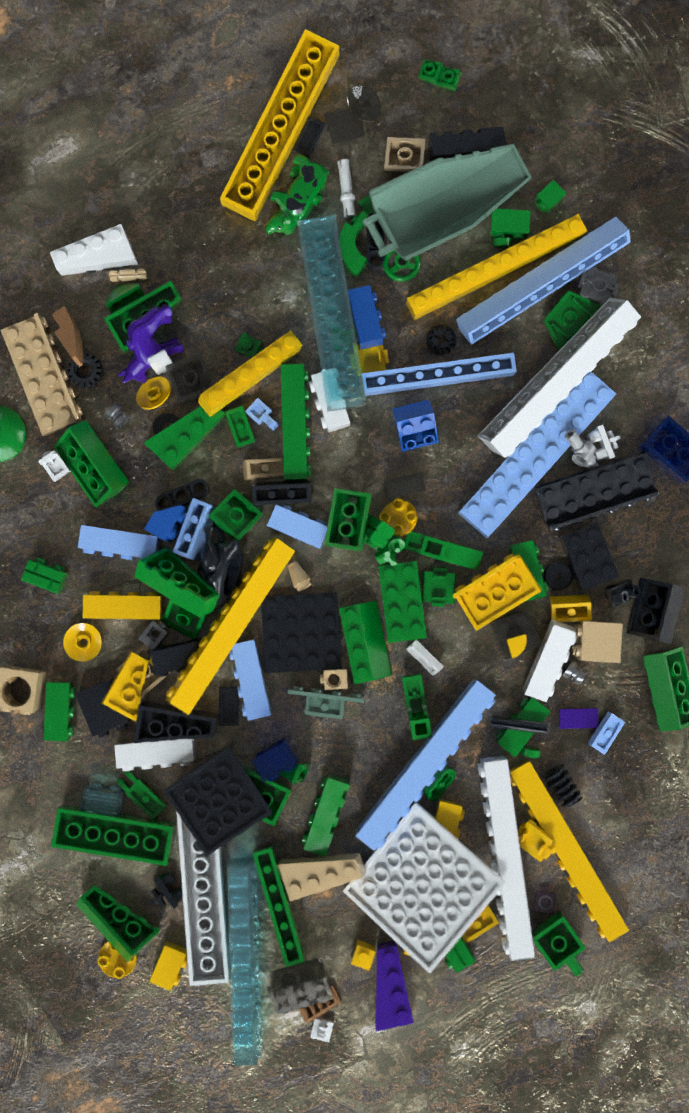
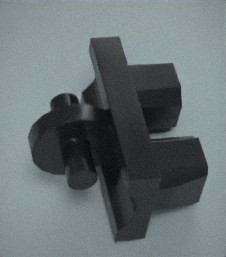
M626 579L618 584L609 585L606 588L605 597L609 599L608 608H614L633 598L639 597L640 589L639 585L632 583V579Z
M168 872L160 877L157 875L153 879L162 892L159 893L156 888L151 890V893L154 895L151 903L154 904L158 901L160 906L163 907L166 905L163 899L165 896L173 909L178 906L177 903L183 899L182 890L178 887L170 893L166 887L175 881L171 874Z

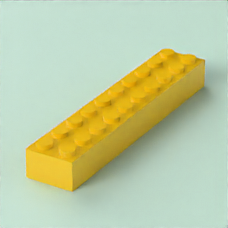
M306 29L304 30L220 197L222 206L256 222L340 55L339 45Z

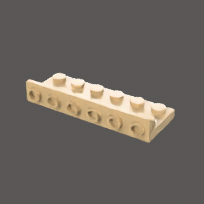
M34 313V317L4 328L1 332L41 434L46 436L81 422L83 412L80 405L75 403L74 398L76 394L73 387H69L67 383L69 376H67L66 370L61 368L60 363L62 359L59 352L54 350V338L46 330L48 323L44 316L41 317L38 313Z

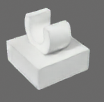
M320 1017L314 1019L310 1038L329 1042L334 1021Z

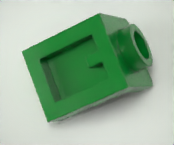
M243 332L234 350L251 359L265 348L263 347V341L256 340Z

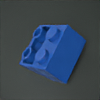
M429 400L392 409L402 452L439 443L435 415Z
M179 505L154 512L145 530L170 543L171 540L174 541L179 534L177 529L181 523H184L188 509Z

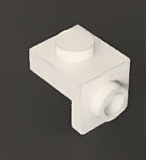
M49 450L41 456L42 459L38 461L54 482L71 472L56 451L51 452Z

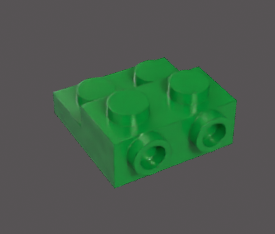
M234 489L213 510L208 518L232 539L239 541L262 518L263 513L257 505L251 504L242 492Z

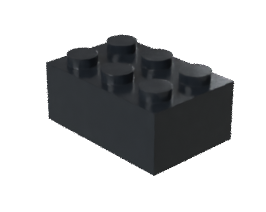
M598 523L558 538L579 591L587 590L619 577Z

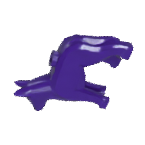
M168 304L152 308L140 318L132 321L127 328L129 339L126 340V344L129 350L133 351L134 356L128 366L118 374V376H124L123 383L131 379L146 383V371L151 368L147 360L149 357L163 350L166 351L168 356L184 352L182 344L178 343L176 337L159 344L152 338V335L160 325L172 323L170 317L172 312Z

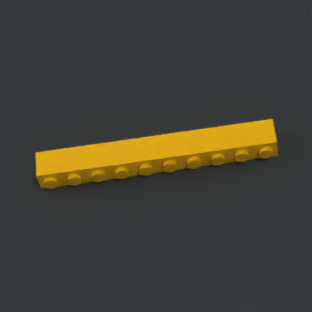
M579 214L408 297L406 305L413 319L416 320L582 238L587 229Z
M271 537V539L264 543L260 556L257 555L254 558L252 568L241 579V585L233 590L231 600L220 611V617L218 620L213 621L209 628L210 632L199 642V649L188 659L189 664L186 669L180 671L177 676L178 681L167 691V698L165 700L186 714H190L295 551L278 538Z
M526 759L509 769L512 787L517 786L520 791L517 795L522 804L527 803L529 807L527 812L531 819H536L540 829L554 836L552 844L556 847L552 854H557L559 860L556 862L561 870L567 871L569 876L566 879L571 887L577 888L579 893L576 896L581 904L587 905L589 910L586 913L592 922H597L599 927L596 930L601 938H606L608 942H611L628 932V927L530 761Z

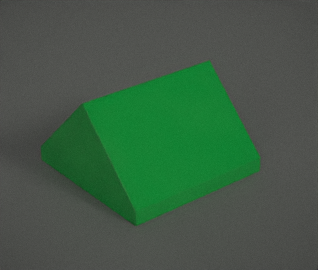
M170 599L162 622L191 639H196L209 614L200 618Z

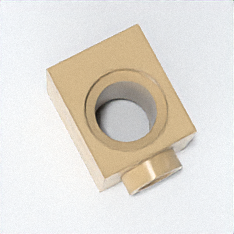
M347 669L324 670V674H320L321 686H324L325 690L348 689ZM331 674L339 676L340 680L335 685L328 681V677Z

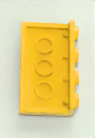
M512 553L503 559L504 563L501 565L494 564L489 567L487 574L483 576L479 574L471 579V584L467 586L463 584L455 589L456 593L452 596L458 600L476 631L542 591L520 554L514 556Z

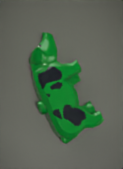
M303 155L295 156L293 164L297 166H293L289 177L295 178V180L289 187L288 192L275 190L270 198L280 206V211L274 214L266 224L265 229L268 235L274 232L284 233L286 236L292 234L295 227L307 218L314 205H319L322 199L321 194L327 185L328 169L319 163L310 162Z

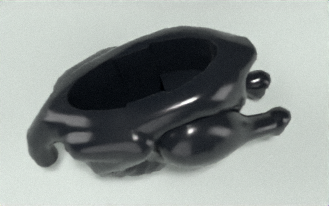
M208 525L203 529L205 532V544L200 556L198 575L219 593L215 606L217 608L228 600L236 587L243 564V552L238 540L233 539L231 542H228L224 531L219 526L213 527V525ZM213 530L218 536L219 541L217 542L213 541Z

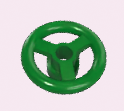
M395 251L389 252L384 256V271L395 281H409L420 270L421 261L419 255L414 257L415 264L410 263V259L405 261V264L401 265L399 260L404 259L397 254L394 261L395 265L391 269L389 268V258ZM408 268L413 270L406 276L395 275L399 269Z

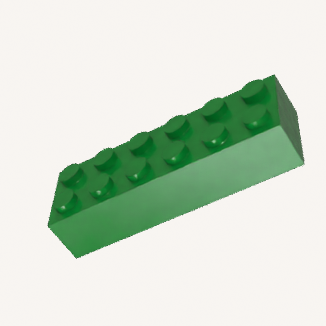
M61 805L57 808L51 847L167 866L170 862L176 823Z

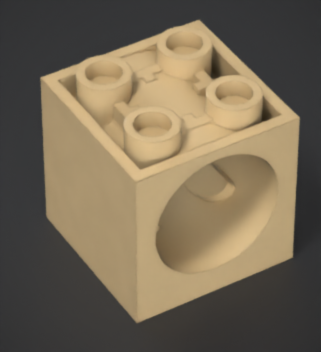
M576 621V625H573L577 634L575 644L572 645L574 659L620 663L623 624Z
M15 666L0 667V711L11 712L12 710H19V714L31 715V713L41 710L47 671ZM18 677L25 679L31 688L30 698L25 701V704L17 702L11 694V685Z

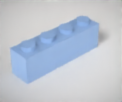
M81 525L78 548L83 549V553L88 554L100 551L102 556L113 557V554H120L122 559L132 560V557H140L142 559L158 552L160 538L145 534Z
M254 639L236 643L229 654L231 660H235L236 667L233 668L235 679H239L240 683L237 689L239 698L243 697L244 705L241 706L243 716H247L248 720L270 716L272 713L256 641Z

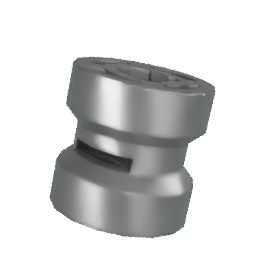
M118 402L113 404L104 414L108 420L113 421V425L117 429L122 428L131 419L127 412L122 411V406Z
M570 659L561 675L565 678H571L573 683L580 685L588 669L584 666H577V662Z

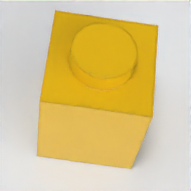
M357 939L351 955V964L370 970L376 953L375 946Z

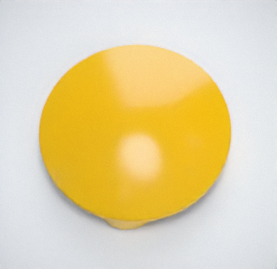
M397 498L384 507L379 515V519L395 529L393 536L399 537L410 533L414 529L418 515L415 507L410 502Z
M109 941L101 947L98 955V965L106 975L117 979L130 974L137 962L136 955L127 963Z

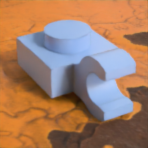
M259 398L245 411L259 426L264 422L273 431L279 426L269 416L272 410Z

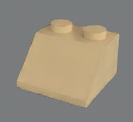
M387 137L384 170L410 172L425 164L426 139Z

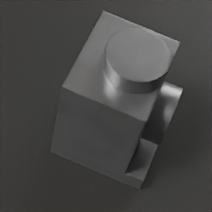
M153 620L138 639L150 649L158 648L169 634V631L166 630L168 626L161 620L158 622ZM155 630L159 631L157 638L153 636Z

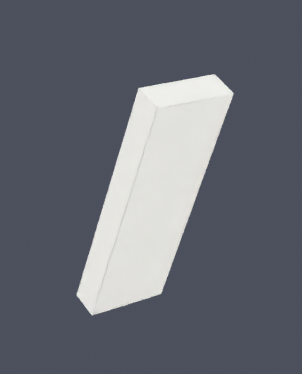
M165 350L147 359L158 376L175 368L173 361Z

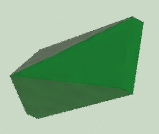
M138 283L119 284L114 288L105 304L110 312L114 313L143 297L145 294Z
M298 764L279 774L294 784L304 782L311 764Z

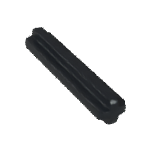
M491 716L490 726L540 734H547L548 724L497 716Z

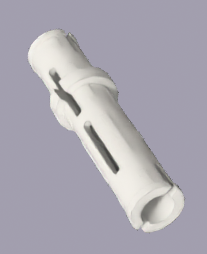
M341 159V161L337 162L342 194L340 200L343 203L344 218L349 219L352 218V215L353 217L356 215L354 207L355 195H353L350 162L348 159Z

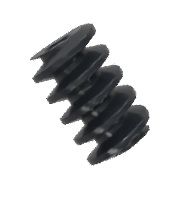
M559 764L546 772L548 776L545 781L552 780V783L549 785L550 788L556 787L553 794H560L557 801L564 800L561 808L570 807L583 798L579 797L581 792L576 790L577 785L572 783L573 778L567 777L569 775L568 770H563L565 768L564 764Z

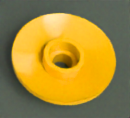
M153 377L147 380L146 383H143L136 395L138 405L147 410L162 405L171 392L169 381L164 377Z
M79 623L67 630L63 639V646L70 658L85 662L98 655L102 647V637L94 626L87 623ZM83 638L87 640V645L85 646L81 644Z

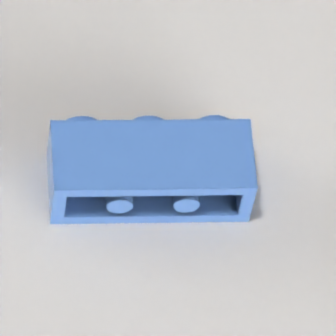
M194 498L192 499L173 553L188 559L200 560L205 544V532L203 529L205 526L213 525V521L208 517L216 506Z
M285 504L275 505L267 527L321 549L326 537L327 522L318 518L316 521L309 519L308 514L301 511L298 514L292 512V507Z

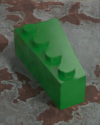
M169 281L105 317L104 320L123 353L126 354L130 351L126 344V340L129 339L127 328L132 321L140 318L154 307H162L168 304L172 311L182 299L172 281Z
M200 406L145 441L144 444L175 471L226 415L222 410H219L210 417Z
M168 547L138 561L134 575L135 578L200 618L214 611L219 593Z
M328 773L327 778H322L320 788L323 790L321 796L317 795L314 803L317 809L315 814L311 813L307 824L311 826L309 833L305 832L302 843L305 844L304 850L326 857L334 834V828L339 820L340 810L345 802L346 792L350 787V780Z
M95 885L85 892L76 903L78 908L127 963L161 931L156 926L153 927L147 923V920L141 916L135 915L125 905L122 906L116 902L113 897Z

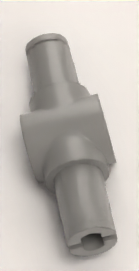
M576 430L566 432L565 439L570 443L574 452L572 460L577 465L587 467V469L599 466L594 455L596 447L591 442L581 440Z

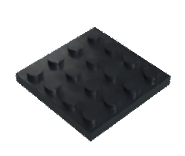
M337 592L266 596L261 603L265 673L342 669Z
M230 746L163 790L206 857L273 813Z

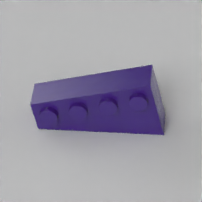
M395 940L377 944L375 1032L414 1023Z

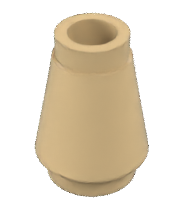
M298 562L287 566L293 586L297 591H302L311 586V578Z

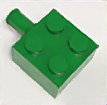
M560 911L531 931L533 942L554 972L564 964H567L575 977L584 972L585 969L575 956L584 951L586 947Z

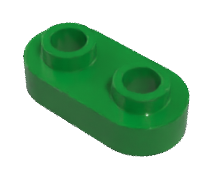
M445 765L441 771L437 770L434 775V781L430 786H425L424 795L430 801L438 800L455 779V771L448 765Z

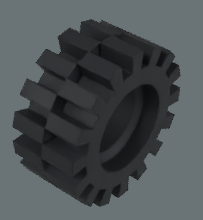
M83 352V364L87 363L92 367V372L88 377L79 376V366L73 359L69 360V366H66L68 370L67 376L80 388L85 387L88 389L90 386L94 387L96 383L99 384L100 377H103L102 364L91 353Z

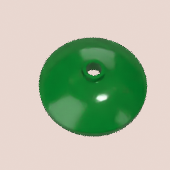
M0 406V462H6L21 452L26 442L27 431L23 419L17 412L8 407Z

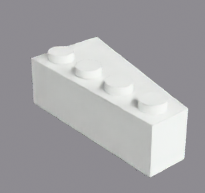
M121 224L50 252L56 270L61 276L84 273L91 270L99 271L106 268L138 265L126 232Z

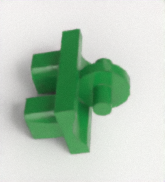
M397 536L388 539L389 542L384 549L376 546L375 558L380 565L389 562L391 566L397 565L396 553L405 548L404 539Z

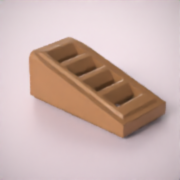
M330 985L298 1002V1009L307 1024L340 1004L341 1000L333 985ZM328 992L330 993L333 999L332 1002L329 1001L326 995ZM320 997H323L326 1003L325 1006H323L322 1002L320 1001ZM314 1001H316L319 1009L317 1010L315 1009L312 1003ZM307 1005L309 1006V1008H310L311 1011H312V1013H310V1014L308 1013V1011H307V1009H306V1006H307Z

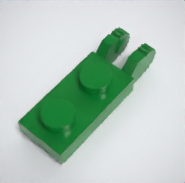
M125 771L126 776L134 785L130 788L121 778L116 780L117 784L133 802L154 820L167 804L141 779H138L133 772Z

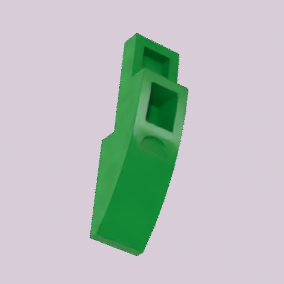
M413 531L407 534L404 548L424 556L474 570H479L484 553Z

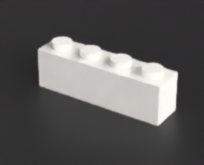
M553 619L551 620L523 686L525 695L547 702L548 697L553 695L554 683L556 679L559 680L562 674L561 667L563 662L566 663L569 658V648L575 644L577 639L574 627Z
M194 739L141 743L126 742L114 745L116 769L122 768V771L134 770V767L141 766V769H152L153 765H160L161 768L172 767V763H180V766H187L196 760Z

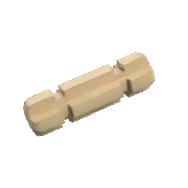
M135 269L120 270V272L113 270L109 272V278L111 282H118L119 280H146L147 271L146 269H138V271Z

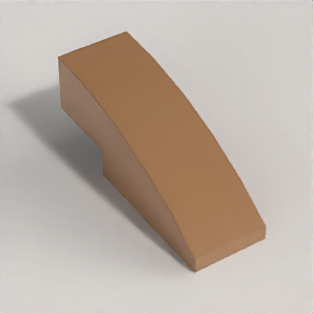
M63 306L52 314L60 326L54 333L71 358L81 367L83 365L81 334L72 315Z

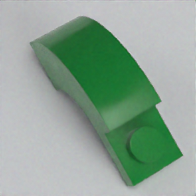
M363 210L360 215H355L351 222L352 226L345 222L339 240L342 263L355 279L358 278L367 264V258L359 253L355 243L358 235L364 228L362 221L369 215Z
M421 673L402 676L412 739L432 737Z

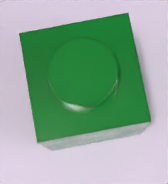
M552 180L537 194L534 200L536 202L535 205L540 211L548 214L564 199L566 192Z

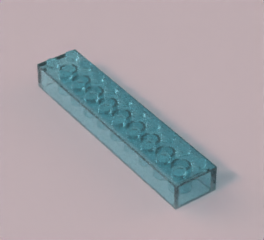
M335 215L298 220L297 232L327 412L365 406L366 396Z
M253 857L231 858L227 869L233 1066H249L258 1064V1058H262L263 1039H259L263 1029L262 1019H259L262 1012V1000H258L261 992V980H258L259 973L261 972V961L257 960L260 953V941H256L260 932L259 921H256L259 914V902H255L258 894V882H255L258 871Z

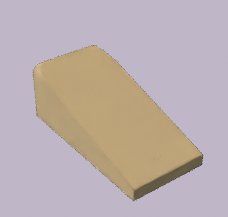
M283 458L244 460V480L284 477Z

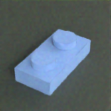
M608 711L587 744L605 755L625 722Z

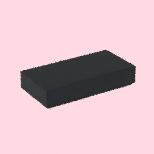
M308 116L295 143L293 152L310 159L326 127V123Z
M219 687V726H239V694L237 687Z

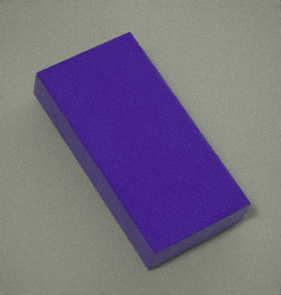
M598 708L559 709L560 729L598 728L599 726Z

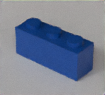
M370 285L348 290L349 304L360 349L383 345V338H386L384 327H380L379 324L381 313L375 307V303H377L375 291H371Z

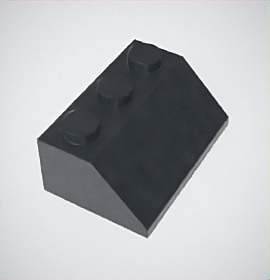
M640 578V596L635 598L627 634L671 644L685 588L670 583Z

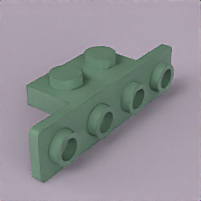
M292 686V689L287 690L288 694L307 696L304 715L343 719L345 701L364 703L365 700L361 698V694L350 693L349 696H342V692L330 691V694H325L322 689L311 688V692L303 691L304 687Z

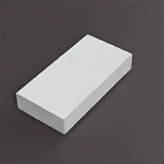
M417 640L406 648L431 675L434 676L444 667Z

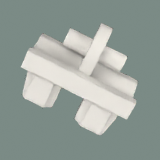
M603 425L596 427L594 431L586 435L588 442L593 444L599 441L601 446L594 453L596 461L604 459L608 461L615 457L613 450L619 448L616 441L621 439L620 435L614 437L612 430L606 434Z

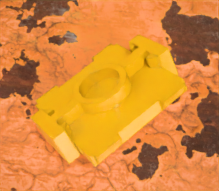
M359 344L352 346L353 354L349 356L351 369H355L357 378H361L362 373L386 370L389 358L387 349L383 350V345L363 350L360 349Z
M530 819L527 823L524 822L517 831L519 846L539 862H542L544 858L547 859L551 856L556 847L552 844L554 836L544 832Z

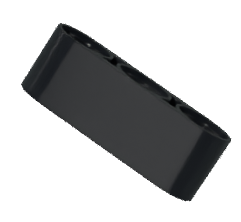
M381 225L376 228L384 241V231ZM366 227L367 267L372 272H378L383 268L384 256H380L378 247L370 243L373 237ZM372 258H378L381 262L377 265H374L370 262V260Z
M196 479L159 495L156 498L155 505L160 511L164 510L160 505L163 499H168L170 502L169 506L165 509L179 505H188L193 498L199 500L207 496L210 491L209 485L202 479ZM204 484V492L197 493L195 490L196 486ZM181 491L187 492V498L184 501H179L178 494Z

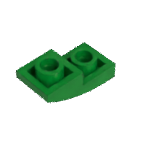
M424 59L418 78L433 85L456 91L462 73L461 70L444 67L441 62Z

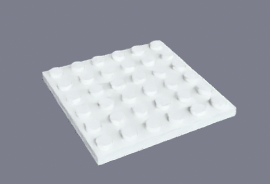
M415 803L409 813L399 822L395 831L388 835L385 844L380 849L378 848L365 863L366 873L363 878L351 881L343 892L430 974L506 882L422 806Z

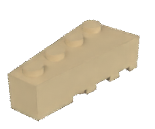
M360 853L326 857H298L295 859L282 858L277 864L290 901L361 879L366 873Z

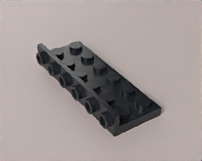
M645 451L535 487L544 523L549 530L553 531L560 530L563 526L569 524H578L581 520L587 518H597L599 514L605 512H615L617 508L633 506L636 502L642 500H651L654 496L659 495L658 490L654 486L648 455Z

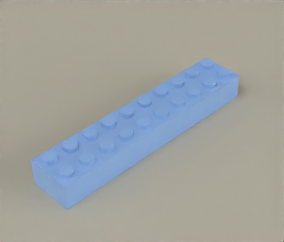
M588 372L583 377L582 382L569 391V395L556 405V409L552 413L547 414L542 419L541 425L529 433V437L516 447L514 453L506 458L458 512L461 517L485 538H488L569 448L570 443L565 439L566 432L576 430L579 436L616 395L594 373Z
M473 678L431 732L432 737L427 738L355 829L357 838L374 851L377 847L380 849L387 840L386 835L389 832L393 833L399 825L398 820L400 817H405L409 813L411 803L413 801L417 802L420 799L425 785L430 786L435 779L434 774L436 771H441L447 764L446 758L450 754L452 756L455 754L461 739L465 740L471 733V726L474 723L477 725L483 718L482 712L485 708L489 709L494 704V697L496 695Z

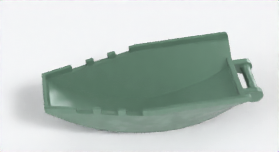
M514 144L491 148L489 151H474L472 154L463 156L459 154L447 159L438 158L370 190L369 194L375 214L364 219L362 223L372 235L379 249L378 253L380 256L395 251L406 261L473 229L530 181L532 177ZM377 221H379L386 237L390 242V244L387 246L382 240L374 224Z

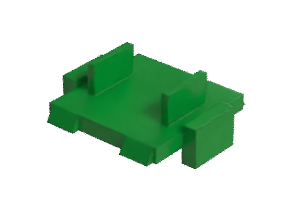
M433 568V572H423L422 602H431V606L445 607V603H455V599L452 596L457 580L455 573H447V569Z

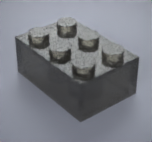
M322 957L265 973L268 995L277 1015L334 999L330 978Z

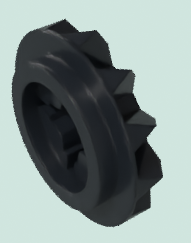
M438 324L427 333L426 343L433 353L445 355L454 349L457 336L448 325ZM444 332V339H446L448 342H442V344L439 347V340L436 339V337H440L441 334H443Z

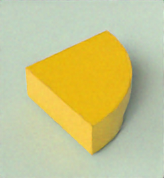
M526 634L506 639L512 659L523 652L527 641Z

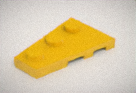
M130 651L101 703L136 722L142 686L145 681L149 661Z

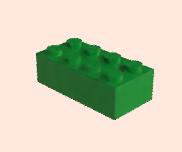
M417 561L398 563L394 566H391V564L378 566L387 642L427 638Z

